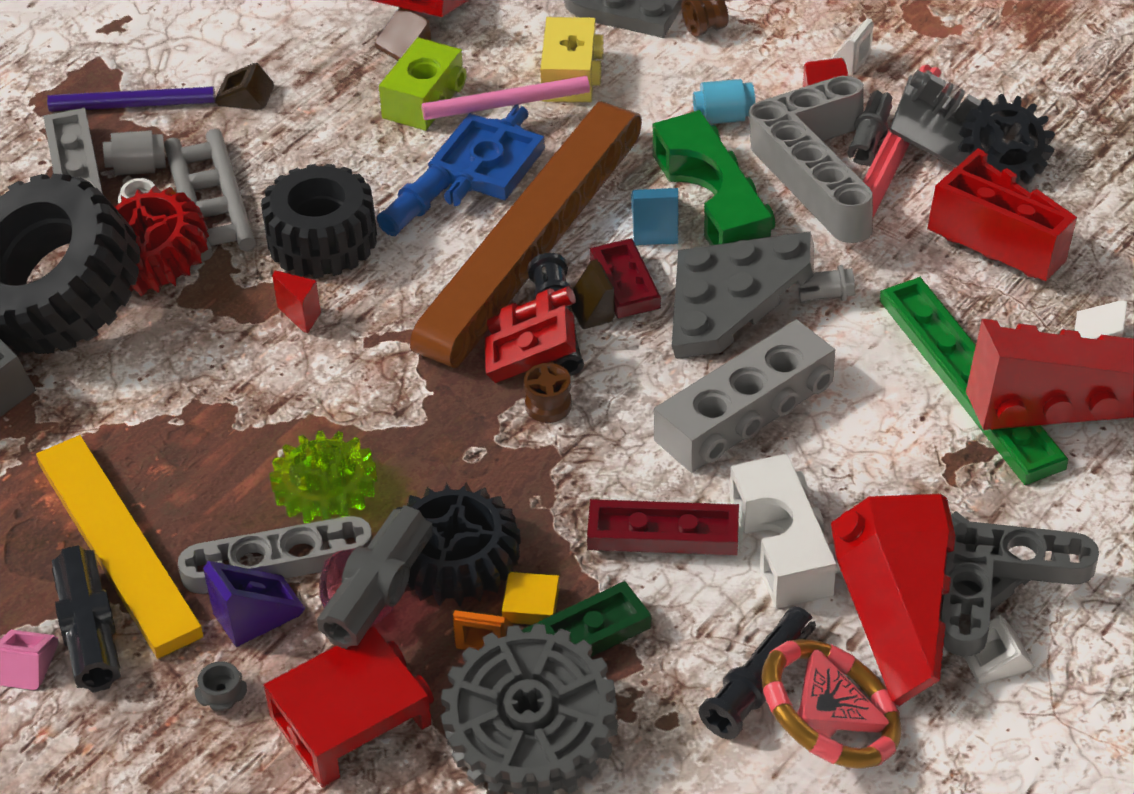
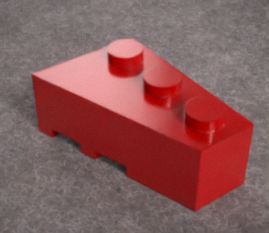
M980 148L976 149L936 184L927 229L943 236L950 242L960 243L978 251L991 260H998L1021 270L1029 277L1047 281L1067 261L1077 217L1038 189L1030 193L1016 183L1017 174L1008 168L1000 172L987 163V153Z

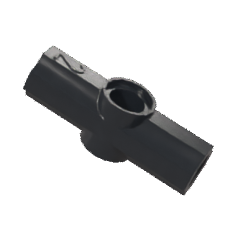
M79 545L62 549L60 555L51 560L55 587L59 597V601L55 602L62 638L65 646H68L76 686L77 688L88 689L93 693L109 689L112 683L121 677L118 654L112 636L116 634L107 591L102 588L94 550H86Z

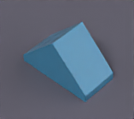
M678 188L633 190L631 193V211L635 245L678 244Z

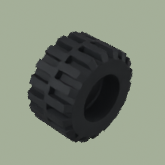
M311 164L307 165V168L292 169L287 176L280 175L274 180L275 185L268 186L265 190V197L262 198L261 207L268 251H270L274 262H280L282 269L286 271L295 270V275L303 277L307 274H313L314 278H323L325 274L336 276L342 274L344 269L352 270L358 267V261L366 260L371 255L370 249L375 248L377 228L372 190L370 185L365 183L364 177L359 173L352 174V169L347 167L335 168V164H325L324 166Z

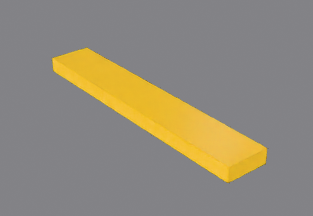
M81 435L36 453L40 468L90 550H94L96 560L156 658L159 659L204 638L200 623Z

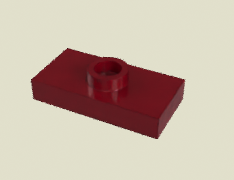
M632 238L590 248V261L597 259L601 263L614 288V313L617 319L661 309V296Z

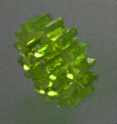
M323 430L318 431L316 440L312 441L301 435L298 436L300 444L298 447L295 448L285 444L282 447L284 458H273L274 471L269 473L275 502L277 506L285 505L287 516L290 518L302 512L304 523L306 524L310 523L315 516H322V521L331 519V515L339 514L340 517L349 516V508L354 507L363 510L365 508L364 497H374L375 495L374 482H377L376 464L372 460L370 448L361 449L360 439L357 437L346 443L344 442L343 432L340 431L332 439H327Z

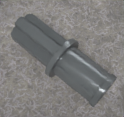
M878 90L871 93L864 113L857 117L854 125L856 130L855 136L848 149L849 158L854 157L856 149H858L853 162L860 165H868L873 162L878 144L886 136L889 129L887 119L892 108L891 102L893 99L890 93H882Z

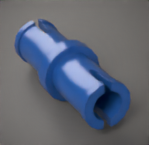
M432 164L414 183L405 184L399 190L398 198L376 217L382 231L390 236H397L416 216L421 217L429 211L431 202L452 183L447 170L438 164Z

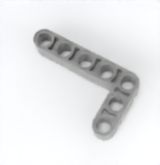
M852 76L834 77L753 104L749 110L750 143L753 153L836 239L846 243H858L869 239L873 232V193L823 142L824 140L855 131L856 119L864 113L862 81Z

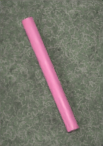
M582 76L422 103L421 108L424 120L589 93L590 86L588 77Z

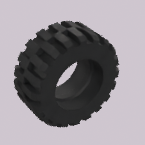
M41 174L30 177V182L27 183L18 181L8 186L9 191L0 196V339L6 345H11L15 350L25 353L34 351L36 354L54 353L55 348H58L60 351H67L77 347L76 342L82 339L90 341L99 335L97 330L105 323L109 326L118 317L115 313L121 305L126 306L132 294L129 288L131 285H136L139 268L136 264L140 262V248L136 243V234L126 219L101 191L83 178L72 177L68 174H52L50 178L48 175ZM70 244L66 254L53 270L44 277L26 284L31 272L41 259L56 248Z

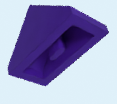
M208 561L203 568L213 614L235 647L299 617L305 610L304 605L282 575Z

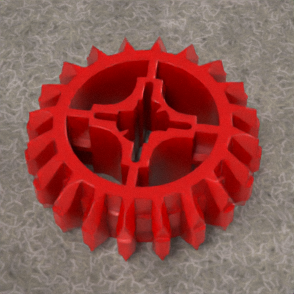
M153 186L148 193H143L137 189L135 196L128 199L121 196V203L114 207L133 228L136 234V243L140 248V262L136 264L139 268L136 285H131L129 290L131 292L136 291L140 296H143L151 288L160 293L163 285L171 283L176 286V279L181 275L191 276L190 266L202 264L201 253L208 250V227L199 206H196L194 201L187 197L185 192L176 193L172 187L160 191L156 186Z

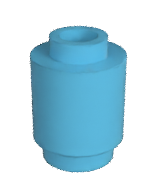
M742 79L701 82L700 91L693 92L694 111L700 110L709 124L745 121V118L749 116L750 107L756 103L753 83H743Z

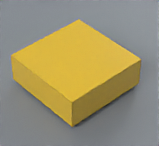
M509 573L502 617H506L514 624L533 625L556 613L559 593V575Z

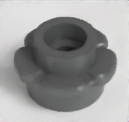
M222 661L214 662L205 666L200 671L197 680L199 687L195 689V697L202 706L209 705L214 711H225L232 708L237 701L239 702L245 697L247 684L241 680L242 674L234 665Z

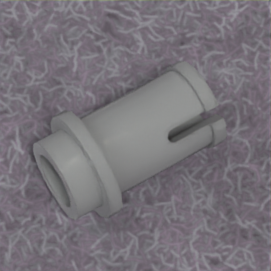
M838 265L837 270L814 273L813 277L798 288L800 302L841 297V301H847V296L855 295L853 269H844L843 265Z

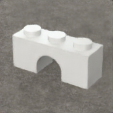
M788 453L732 465L730 472V500L732 504H739V522L744 534L762 530L780 533V535L761 539L760 572L775 609L834 596L835 574L841 573L836 557L835 545H828L824 537L825 527L822 514L818 507L811 508L808 501L809 494L806 478L802 471L795 472Z

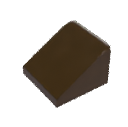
M258 63L250 64L225 76L217 93L215 103L223 107L252 110L264 109L273 91L274 83Z
M597 259L592 260L573 288L576 301L571 305V309L582 329L610 323L615 318L614 288L601 263Z

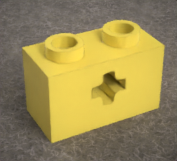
M546 17L540 67L541 83L587 76L590 92L542 100L543 102H592L593 86L601 85V60L595 59H603L604 45L603 35L596 34L595 18Z

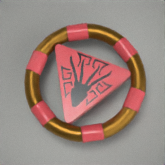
M809 639L786 641L770 652L762 670L763 694L772 715L775 716L784 730L796 742L807 749L808 752L831 764L848 768L879 766L895 754L901 738V721L898 708L892 702L888 690L881 680L855 656L832 644ZM807 659L800 709L796 713L782 683V672L785 667L796 660ZM843 674L854 680L869 696L870 701ZM837 730L881 732L880 738L866 748L843 746L841 743L831 739Z

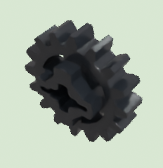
M1003 94L998 95L994 105L987 98L983 99L978 110L972 108L965 118L967 122H964L959 130V135L964 137V139H962L958 146V150L969 152V155H971L976 149L980 148L988 154L987 163L1000 172L1006 168L1017 174L1016 183L1019 182L1020 178L1026 185L1030 184L1036 174H1042L1048 165L1047 161L1055 148L1048 145L1055 136L1054 131L1043 129L1049 118L1047 116L1037 118L1034 115L1037 108L1035 103L1028 106L1027 109L1022 107L1021 96H1016L1012 104L1007 103ZM1006 139V140H1008L1010 143L1008 144V143L1004 142L1003 140Z

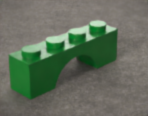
M700 110L653 123V157L668 181L700 185L715 195L704 203V237L710 246L771 237V230H774L776 226L775 216L771 207L768 204H763L760 200L753 180L750 177L744 176L739 168L734 152L731 150L727 151L721 142L717 127L710 125Z

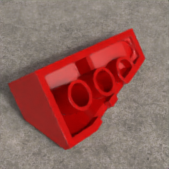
M942 494L869 496L831 522L838 564L890 698L898 706L940 681L946 624L940 621L939 617L942 595L950 592L951 578L944 573L946 554L954 551L956 536L948 499Z

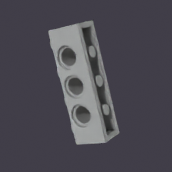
M795 319L654 407V441L691 473L707 463L715 462L731 447L744 439L752 438L762 427L776 418L788 415L798 404L812 395L825 391L833 382L835 348L798 319Z

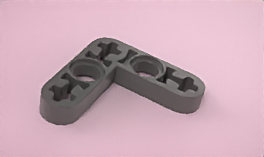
M963 522L954 527L956 535L954 551L946 554L945 574L951 578L950 592L944 594L942 599L941 621L946 624L944 648L952 654L961 657L976 655L985 648L990 626L993 576L1071 585L1083 584L1088 582L1095 574L1099 557L1097 544L1090 537L1076 532L980 522ZM965 544H974L976 551H966ZM993 545L999 546L998 555H992ZM1015 546H1025L1033 550L1036 556L1030 560H1019L1011 556L1008 550ZM1046 551H1052V561L1045 560ZM1069 555H1077L1080 563L1071 562ZM960 581H971L979 585L982 591L973 596H966L957 592L953 586ZM961 614H971L969 635L960 634L959 623Z

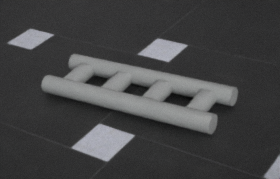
M219 129L209 130L206 133L207 142L182 147L180 140L177 138H169L164 143L177 193L185 192L187 197L194 201L196 206H199L204 218L229 213L232 224L208 229V250L201 253L202 261L211 258L213 254L211 246L237 241L242 251H250L256 246L225 141ZM212 158L215 169L189 173L188 163ZM221 186L223 196L202 201L197 200L195 190Z

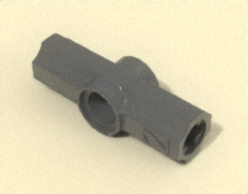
M406 505L402 509H394L368 547L358 546L350 554L343 570L342 584L317 618L318 630L332 644L344 649L352 645L358 646L384 606H395L403 596L409 581L410 568L433 536L432 523L427 521L419 510Z

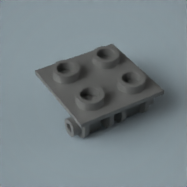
M917 70L913 76L910 75L889 132L956 168L969 155V152L958 150V146L962 139H964V137L959 135V130L963 123L967 122L965 118L972 108L978 110L981 100L968 94L961 103L965 90L959 89L952 98L950 94L954 84L949 82L945 87L946 81L935 76L929 70H926L925 73Z

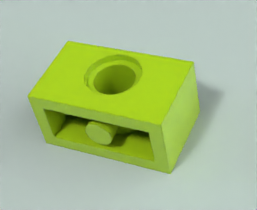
M417 37L378 86L382 118L427 131L435 119L424 120L421 104L451 99L456 92H460L464 87L467 72L463 68L462 49Z

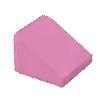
M11 629L0 639V686L29 690L38 689L45 678L58 646V637Z

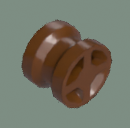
M682 0V17L692 36H701L709 28L719 30L727 27L729 15L725 0Z
M554 363L535 365L527 371L524 376V391L526 392L525 410L531 418L542 423H554L562 420L570 413L572 399L570 394L571 376L569 372L561 365Z

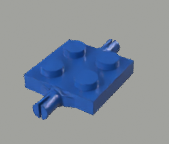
M518 104L514 105L509 114L503 119H488L469 113L430 160L428 168L432 164H438L445 168L451 177L452 185L444 193V199L448 204L452 205L454 203V206H458L466 194L472 190L504 201L509 197L545 150L543 135L526 131L520 127L529 115L524 106L521 105L519 108Z

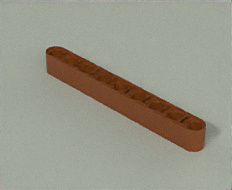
M603 101L595 104L419 318L410 339V348L413 353L452 368L458 367L488 331L487 319L500 314L501 309L510 303L529 279L527 271L529 262L534 257L543 253H549L633 148L642 127V117L639 113Z

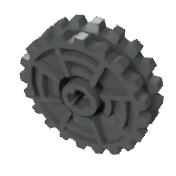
M534 624L531 632L523 633L518 625L510 626L507 628V636L498 638L493 633L484 636V647L480 650L469 647L462 653L465 662L463 667L452 666L448 679L453 688L442 690L441 702L446 707V711L441 714L447 743L453 750L452 757L458 768L463 766L468 768L467 778L475 786L484 781L488 783L489 794H504L505 791L513 794H554L555 790L561 788L568 794L578 790L577 779L585 776L592 780L599 773L596 760L598 758L609 759L613 749L608 739L611 736H616L618 733V720L616 719V711L618 709L615 698V686L613 680H609L605 676L608 672L603 658L593 660L590 658L592 646L585 640L575 645L571 642L569 631L560 628L555 635L547 634L543 624Z

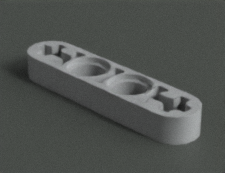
M345 516L203 542L189 546L182 551L178 558V569L183 586L188 591L197 594L208 593L204 571L197 572V567L206 565L208 561L223 563V560H229V565L282 575L284 579L345 567L350 554L356 547H368L373 540L372 531L369 523L363 518ZM354 538L356 543L346 544L345 539ZM328 541L330 549L324 550L323 542ZM306 543L314 547L311 553L302 557L292 556L288 553L290 548L297 544ZM248 553H260L265 556L259 564L253 566H245L239 563L240 558Z

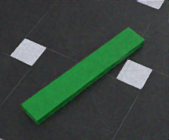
M921 277L881 290V304L1024 486L1067 470L1068 458L1041 425L982 429L966 394L976 344Z

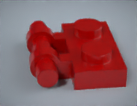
M569 286L557 291L551 288L537 293L535 300L520 306L517 303L503 307L500 314L487 319V326L492 335L485 337L486 375L490 379L498 383L526 372L535 365L548 363L576 352L574 314L567 308V306L574 304L576 299L573 290Z

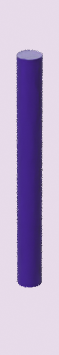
M211 86L48 95L47 105L49 112L81 108L91 110L215 103V88Z

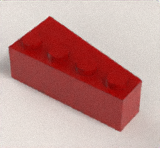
M982 318L966 394L983 430L1134 418V339L1102 334L1097 339L1083 338L1079 331L1062 329L1060 334L1039 332L1035 325L1020 323L1014 329L1000 327L997 320Z

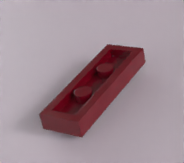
M590 499L587 550L738 556L739 504Z

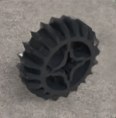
M446 482L443 491L434 492L427 487L423 498L410 495L407 506L419 510L422 516L432 523L433 536L411 566L405 592L415 590L420 601L433 595L439 607L446 598H454L457 604L461 606L464 597L472 596L480 602L484 594L483 590L485 589L498 593L499 586L501 585L500 580H507L508 574L513 572V566L518 565L520 558L519 544H521L520 529L517 528L516 517L512 509L505 508L501 496L490 498L486 487L474 493L467 482L460 490H452Z

